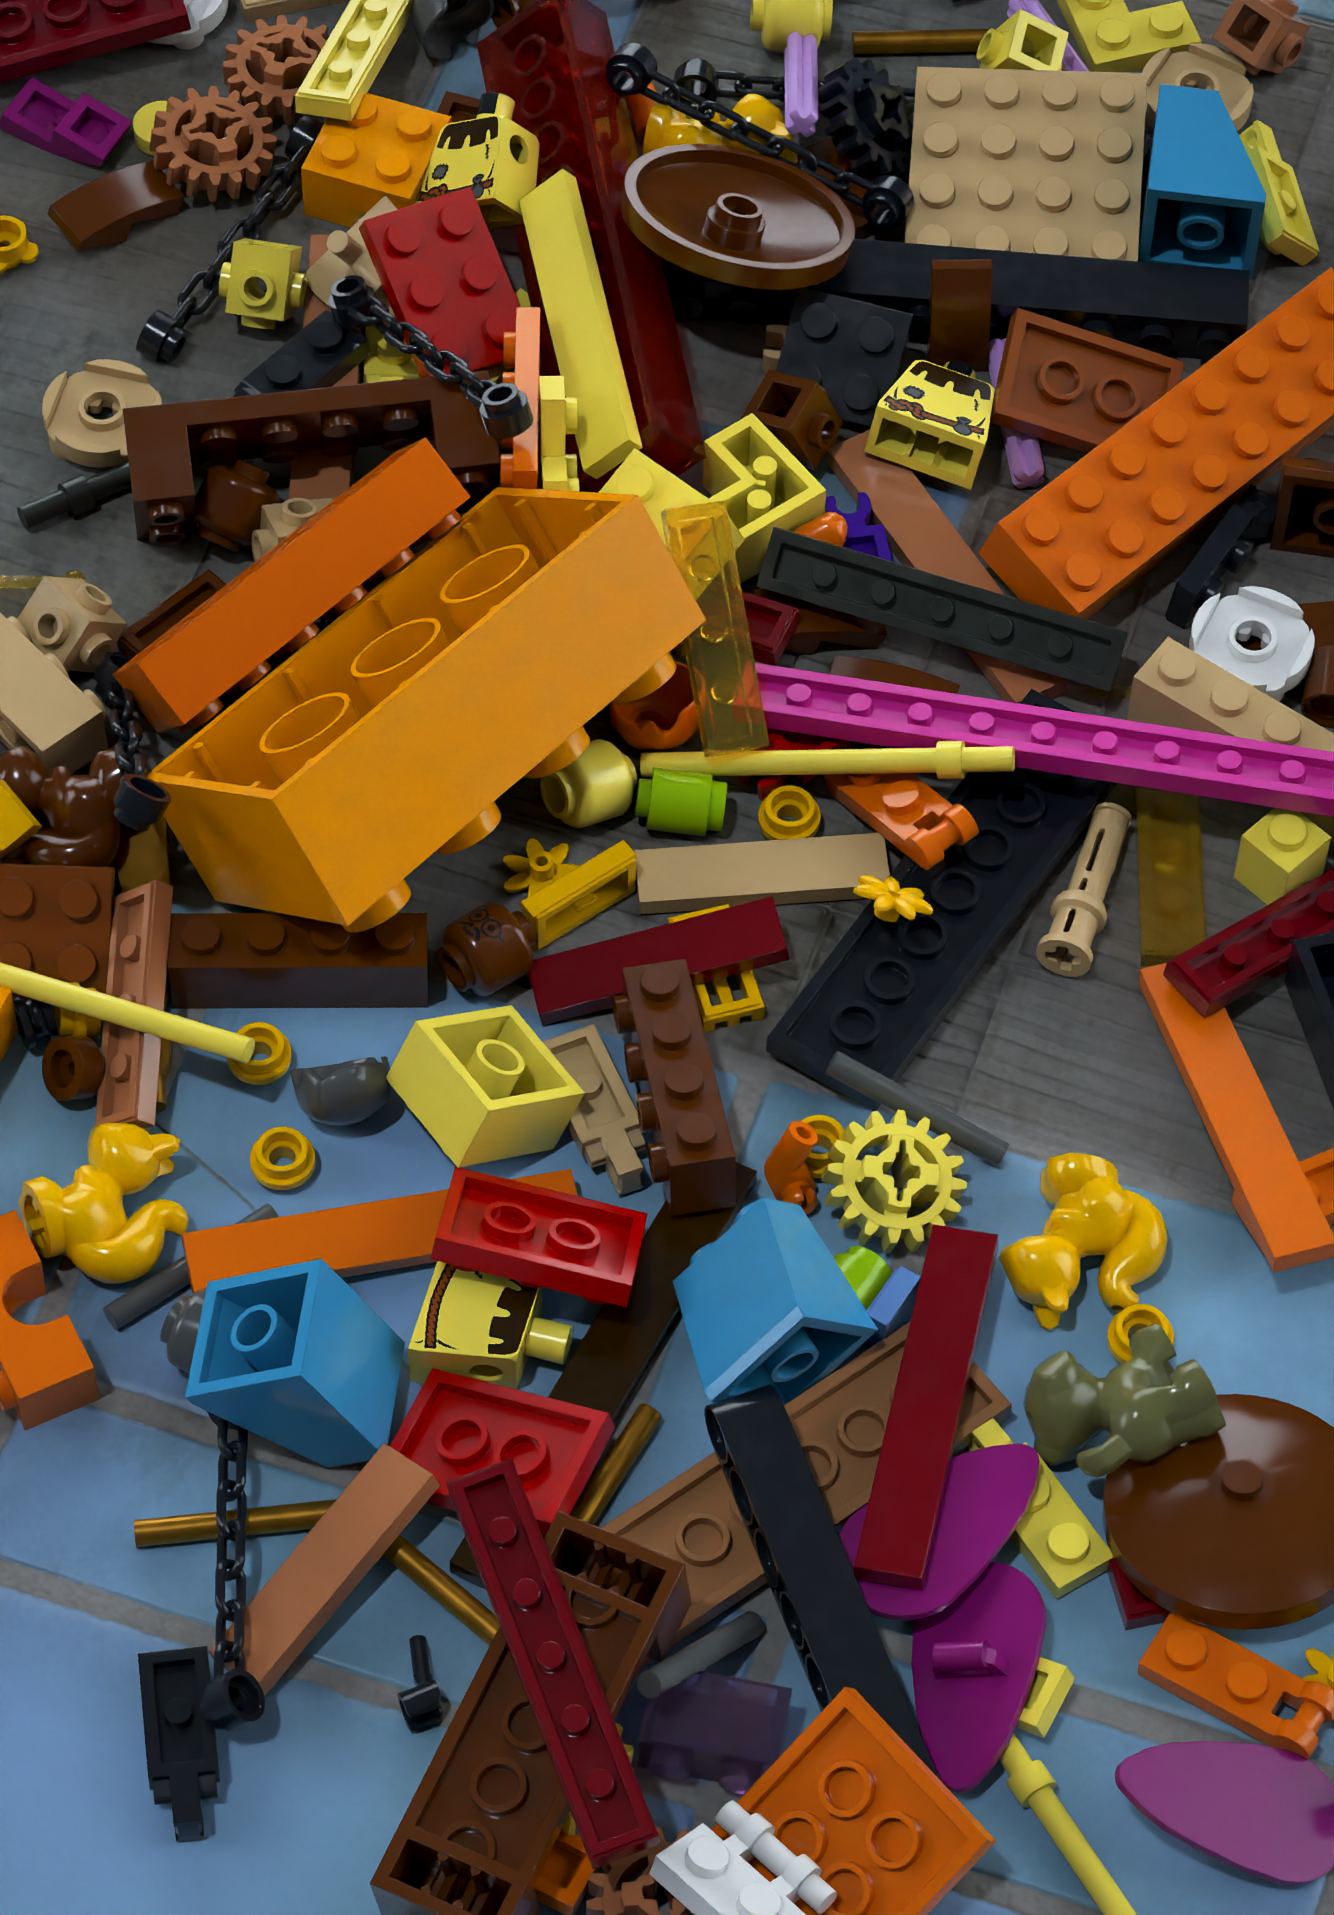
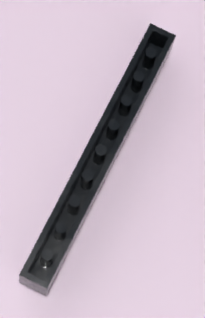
M854 239L848 261L836 276L817 285L805 287L911 313L914 315L915 320L910 336L927 338L930 322L928 298L932 260L991 259L992 298L989 342L994 338L1002 340L1007 337L1010 319L1015 311L1020 308L1167 357L1204 359L1209 361L1247 331L1250 270ZM661 257L658 274L657 315L673 316L682 319L697 318L734 321L742 324L759 323L788 326L798 288L773 290L732 285L695 274Z

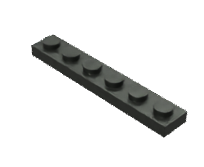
M773 527L756 585L760 588L1108 692L1112 689L1129 633L778 527Z

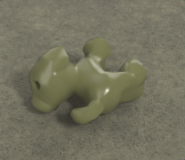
M1152 1324L1134 1333L1129 1342L1133 1357L1129 1361L1115 1366L1104 1378L1094 1376L1085 1367L1077 1363L1075 1357L1068 1351H1059L1041 1362L1034 1369L1025 1390L1023 1404L1025 1414L1035 1437L1033 1449L1047 1465L1055 1466L1076 1459L1075 1462L1085 1474L1096 1478L1114 1472L1128 1459L1148 1464L1175 1446L1191 1440L1210 1437L1226 1426L1212 1382L1203 1368L1194 1359L1177 1365L1175 1370L1173 1369L1169 1360L1177 1355L1170 1339L1159 1324ZM1106 1430L1111 1434L1101 1446L1081 1451L1082 1447L1102 1431Z

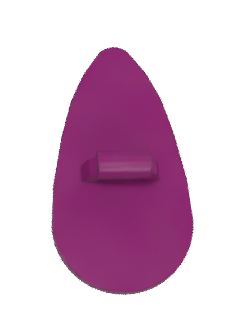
M1025 1444L990 1446L952 1458L923 1589L917 1590L856 1579L869 1612L882 1618L905 1621L929 1617L951 1605L979 1578L1006 1544L1024 1517L1036 1488L1039 1471V1456L1037 1452ZM868 1504L849 1518L838 1536L853 1573Z
M991 1562L979 1578L944 1610L929 1617L914 1620L911 1665L920 1735L935 1771L947 1788L955 1793H966L973 1790L998 1761L1016 1728L1039 1664L1047 1620L1043 1598L1034 1583L1023 1572L1002 1563Z
M1216 1741L1171 1742L1146 1748L1125 1758L1116 1767V1785L1138 1811L1168 1834L1239 1871L1276 1884L1296 1886L1313 1882L1334 1867V1785L1315 1764L1297 1753L1251 1743Z

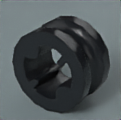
M12 994L18 1033L28 1050L35 1048L37 1040L41 1037H47L50 1041L59 1037L58 1027L50 1004Z

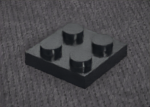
M805 287L798 288L776 371L817 381L829 393V400L843 422L871 428L879 400L900 377L915 317L911 313Z

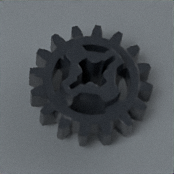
M855 57L823 76L826 84L819 87L818 93L827 103L818 108L819 113L829 119L830 126L825 129L826 135L832 137L831 140L837 148L836 153L838 156L847 154L850 157L851 170L856 173L863 169L865 177L869 182L884 175L897 177L909 170L913 123L910 122L908 116L914 110L912 106L907 105L908 101L902 92L901 86L898 85L892 88L889 84L888 71L884 68L876 73L873 61L870 59L861 63Z

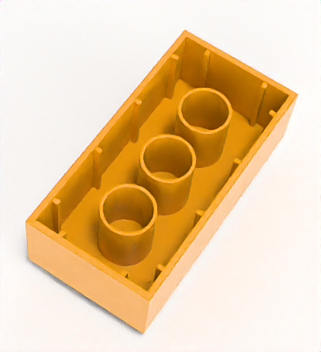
M497 487L461 516L462 518L454 526L428 543L405 565L384 579L362 599L146 774V778L158 783L170 793L172 799L163 816L215 901L341 924L348 932H360L373 928L394 916L405 906L411 896V889L404 878L434 852L445 855L462 851L478 843L495 829L501 820V812L494 801L523 776L527 778L544 777L563 769L575 761L586 750L590 742V738L583 725L610 702L623 704L638 700L664 685L676 670V663L670 651L703 624L706 618L639 496L632 494Z

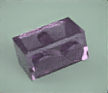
M704 1671L696 1673L658 1697L647 1698L638 1736L637 1767L649 1769L652 1774L665 1780L684 1781L689 1779V1777L718 1782L727 1791L745 1794L783 1753L790 1720L793 1688Z

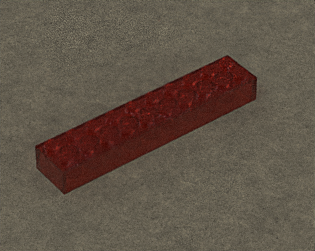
M536 0L476 44L486 93L496 92L512 98L515 101L512 121L537 137L540 145L536 187L562 168L576 177L643 447L639 451L678 477L704 460L706 454L661 256L649 249L631 232L620 211L619 202L625 175L632 163L639 157L625 96L612 90L607 81L606 65L615 53L607 15L588 0ZM514 225L531 307H540V354L545 376H560L525 225ZM566 434L565 454L577 455L579 492L598 493L623 462L600 478L595 479L583 471L575 434Z

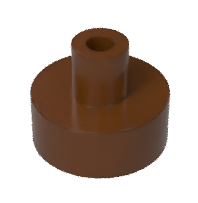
M59 1036L48 1044L42 1060V1075L44 1084L51 1096L59 1101L88 1100L97 1093L103 1078V1060L98 1046L91 1038L87 1036Z

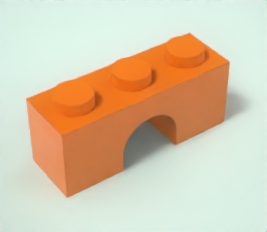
M16 1210L0 1215V1407L3 1412L14 1408L26 1431L99 1400L94 1366L68 1314L39 1325L24 1324L12 1318V1315L20 1306L47 1294L42 1262Z

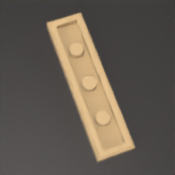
M879 833L634 850L636 853V889L639 915L704 910L725 904L733 907L773 896L775 905L862 899L864 897L853 893L854 888L857 885H861L858 882L859 876L863 874L871 875L882 882L886 877L890 876L885 838Z

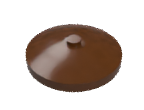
M681 144L650 151L635 160L629 167L620 195V211L626 225L649 249L690 272L737 286L784 290L809 287L827 281L836 276L846 265L855 237V224L850 211L830 188L813 176L790 164L740 148L712 144Z
M1219 1394L1216 1397L1226 1422V1426L1210 1437L1191 1440L1175 1446L1148 1464L1128 1459L1114 1472L1106 1475L1102 1517L1109 1549L1114 1560L1129 1581L1146 1597L1166 1610L1204 1625L1226 1629L1252 1630L1295 1623L1315 1615L1334 1603V1427L1318 1416L1290 1403L1272 1398L1245 1394Z

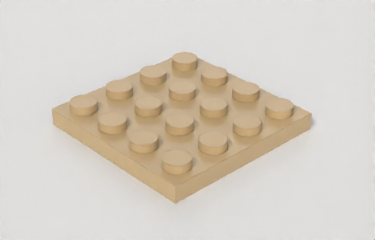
M917 67L909 187L914 196V203L906 218L905 243L1138 261L1147 73Z

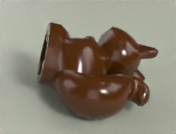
M15 746L0 756V779L7 783L34 817L42 814L51 829L50 831L38 830L22 845L2 857L1 862L3 864L30 863L35 865L109 867L117 854L120 844V829L124 826L113 813L116 808L113 798L120 786V778L124 775L125 771L116 762L114 748L98 752L91 762L88 775H73L68 766H57L52 769L50 776L47 767L40 757L26 746Z

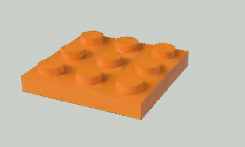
M849 1687L842 1689L737 1802L750 1815L760 1813L775 1827L774 1836L796 1856L806 1854L822 1870L820 1877L837 1891V1897L834 1902L821 1914H818L802 1899L796 1901L794 1904L806 1915H927L996 1843L993 1836L854 1688ZM718 1824L711 1829L723 1841L731 1836ZM755 1857L748 1861L769 1882L777 1878Z

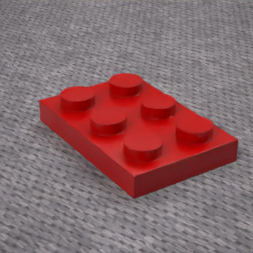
M471 187L364 220L359 227V231L398 322H410L428 335L429 341L439 351L448 350L453 352L469 364L472 372L488 371L504 365V332H516V307H520V304ZM404 331L405 342L409 345V335L411 333ZM423 350L428 356L431 355L427 350ZM411 354L420 378L433 376L424 368V363L415 354ZM444 359L445 369L443 372L450 374L449 366L451 362Z
M455 1166L430 1259L450 1264L461 1271H480L513 1279L526 1287H545L578 1295L584 1300L596 1304L611 1303L627 1307L648 1213Z
M432 1368L392 1440L390 1447L432 1473L440 1484L439 1488L426 1503L453 1511L456 1510L448 1492L447 1481L512 1458L541 1534L546 1535L558 1510L568 1515L572 1512L615 1427L607 1412Z

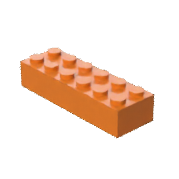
M426 437L394 452L112 675L123 689L128 688L132 691L137 707L157 733L177 728L180 733H184L191 727L194 729L200 727L224 708L218 697L225 692L230 696L240 688L242 691L246 690L272 669L266 660L271 655L278 658L287 651L292 653L313 638L320 631L314 623L315 620L321 617L324 621L335 613L340 615L368 593L362 586L363 582L367 580L369 583H372L381 576L386 578L415 556L409 548L412 543L417 547L429 538L431 540L436 539L454 526L462 518L455 509L467 501L470 495Z

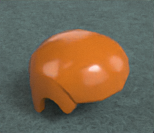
M675 661L676 670L672 677L654 692L628 703L617 704L610 702V724L627 744L639 750L660 751L678 747L694 737L700 729L703 719L704 680L693 667Z

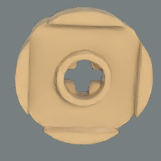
M1195 43L1189 44L1188 52H1177L1170 55L1171 47L1162 50L1146 63L1142 73H1147L1145 125L1147 127L1154 128L1160 84L1218 91L1237 131L1243 127L1249 118L1254 95L1253 83L1250 85V82L1245 77L1247 68L1232 53L1217 46Z
M99 359L84 363L85 371L77 372L67 378V371L56 377L45 392L42 403V415L51 452L57 457L88 467L114 468L128 462L123 408L161 405L162 399L158 390L156 392L149 384V376L140 368L123 361ZM103 407H110L113 412V417L104 420L94 419L88 415L89 413L99 414Z

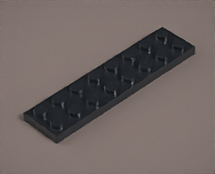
M1033 689L1028 692L1020 703L1075 712ZM1015 767L1013 772H968L947 801L952 805L960 804L968 810L978 826V835L964 845L955 843L943 851L944 859L929 870H925L905 855L890 874L899 882L900 889L912 887L922 890L924 894L922 900L931 905L933 908L932 914L927 915L916 912L914 920H909L900 914L897 922H888L874 914L875 909L873 906L875 900H871L768 1035L766 1052L870 1110L877 1111L881 1103L825 1074L835 1053L839 1051L897 1083L1090 822L1095 807L1100 803H1104L1118 783Z

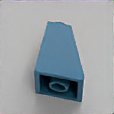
M1160 84L1146 183L1138 262L1250 270L1249 279L1252 280L1265 208L1266 192L1224 102L1216 90Z
M763 1197L761 1200L754 1201L744 1207L735 1218L736 1223L716 1242L709 1243L696 1251L690 1259L691 1265L672 1281L702 1385L711 1402H718L767 1385H772L778 1392L783 1405H785L828 1376L878 1330L802 1207L797 1204Z
M323 1259L207 1282L185 1398L191 1404L327 1468L369 1461L384 1443L388 1445L405 1342Z

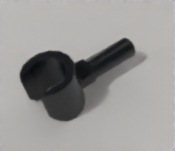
M415 1635L409 1639L413 1678L416 1687L397 1693L404 1720L411 1732L438 1723L443 1717L440 1705V1691L430 1673L427 1640L423 1635Z

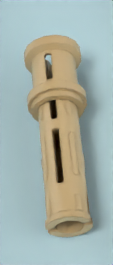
M1104 802L1095 807L1068 889L1053 900L1050 911L1053 922L1049 933L1039 940L1036 956L1046 969L1055 974L1077 977L1084 975L1090 970L1093 961V953L1090 948L1094 936L1104 929L1108 914L1103 900L1112 874L1115 871L1127 831L1132 824L1130 812L1119 804ZM1069 953L1073 955L1072 958L1067 957Z

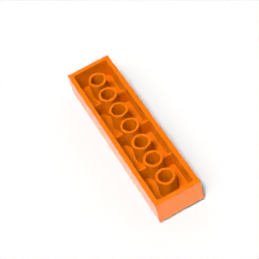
M1330 267L996 524L978 554L1018 599L1088 620L1227 511L1233 503L1236 504L1251 484L1257 487L1282 467L1284 456H1297L1334 427V269Z

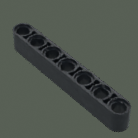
M767 1385L707 1405L704 1410V1416L712 1446L820 1711L822 1712L844 1687L854 1688L937 1776L778 1392L772 1385Z

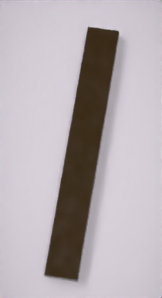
M736 1162V1206L671 1216L666 1199L642 1239L627 1307L611 1303L603 1304L548 1398L607 1412L613 1424H615L681 1312L672 1281L691 1265L690 1259L696 1251L709 1243L716 1242L729 1230L756 1184V1170ZM465 1536L450 1560V1573L485 1589Z

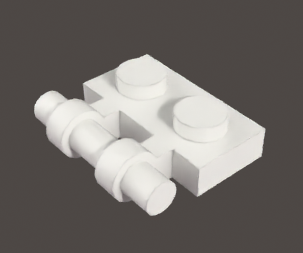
M734 1800L726 1803L715 1817V1822L731 1835L729 1838L723 1841L709 1827L702 1823L657 1854L649 1873L694 1915H806L794 1904L799 1899L805 1901L818 1914H821L831 1906L837 1897V1891L820 1877L822 1870L806 1854L796 1856L774 1836L775 1827L760 1813L750 1815ZM755 1857L777 1878L769 1882L748 1861Z

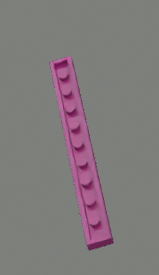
M745 661L731 702L732 723L892 748H936L938 741H964L965 747L1014 746L1015 767L1334 817V752L747 661Z

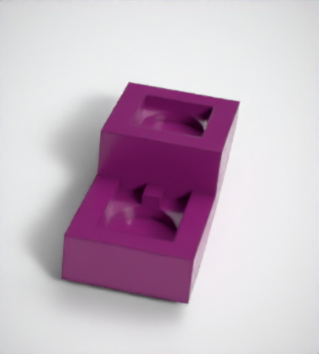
M33 77L29 79L2 113L0 120L1 129L37 148L69 160L96 166L104 164L131 129L132 121L85 93L75 103Z

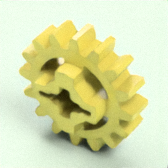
M898 1109L890 1124H885L881 1114L878 1111L871 1112L865 1121V1129L855 1121L851 1122L842 1135L844 1141L836 1140L829 1150L827 1156L834 1163L827 1165L822 1173L821 1181L830 1185H836V1187L829 1192L824 1202L826 1207H843L845 1213L837 1224L841 1230L850 1227L854 1223L861 1228L858 1238L860 1245H866L874 1235L881 1237L884 1253H891L899 1239H903L910 1252H914L923 1243L924 1234L930 1238L933 1224L946 1226L944 1221L952 1223L962 1207L954 1199H959L967 1189V1182L960 1178L952 1177V1175L959 1170L964 1160L962 1156L952 1155L946 1157L943 1150L951 1137L945 1133L935 1139L931 1138L927 1134L930 1119L924 1117L918 1122L916 1127L907 1125L905 1111ZM882 1145L878 1156L865 1155L862 1161L856 1160L865 1150ZM890 1167H891V1175L894 1176V1179H893L892 1176L886 1175V1173H887V1171L889 1170ZM894 1183H895V1186H898V1187H900V1188H903V1189L901 1190V1192L899 1193L898 1196H897V1188L894 1187ZM926 1202L932 1203L931 1207L925 1212L907 1218V1212L911 1206L923 1207Z

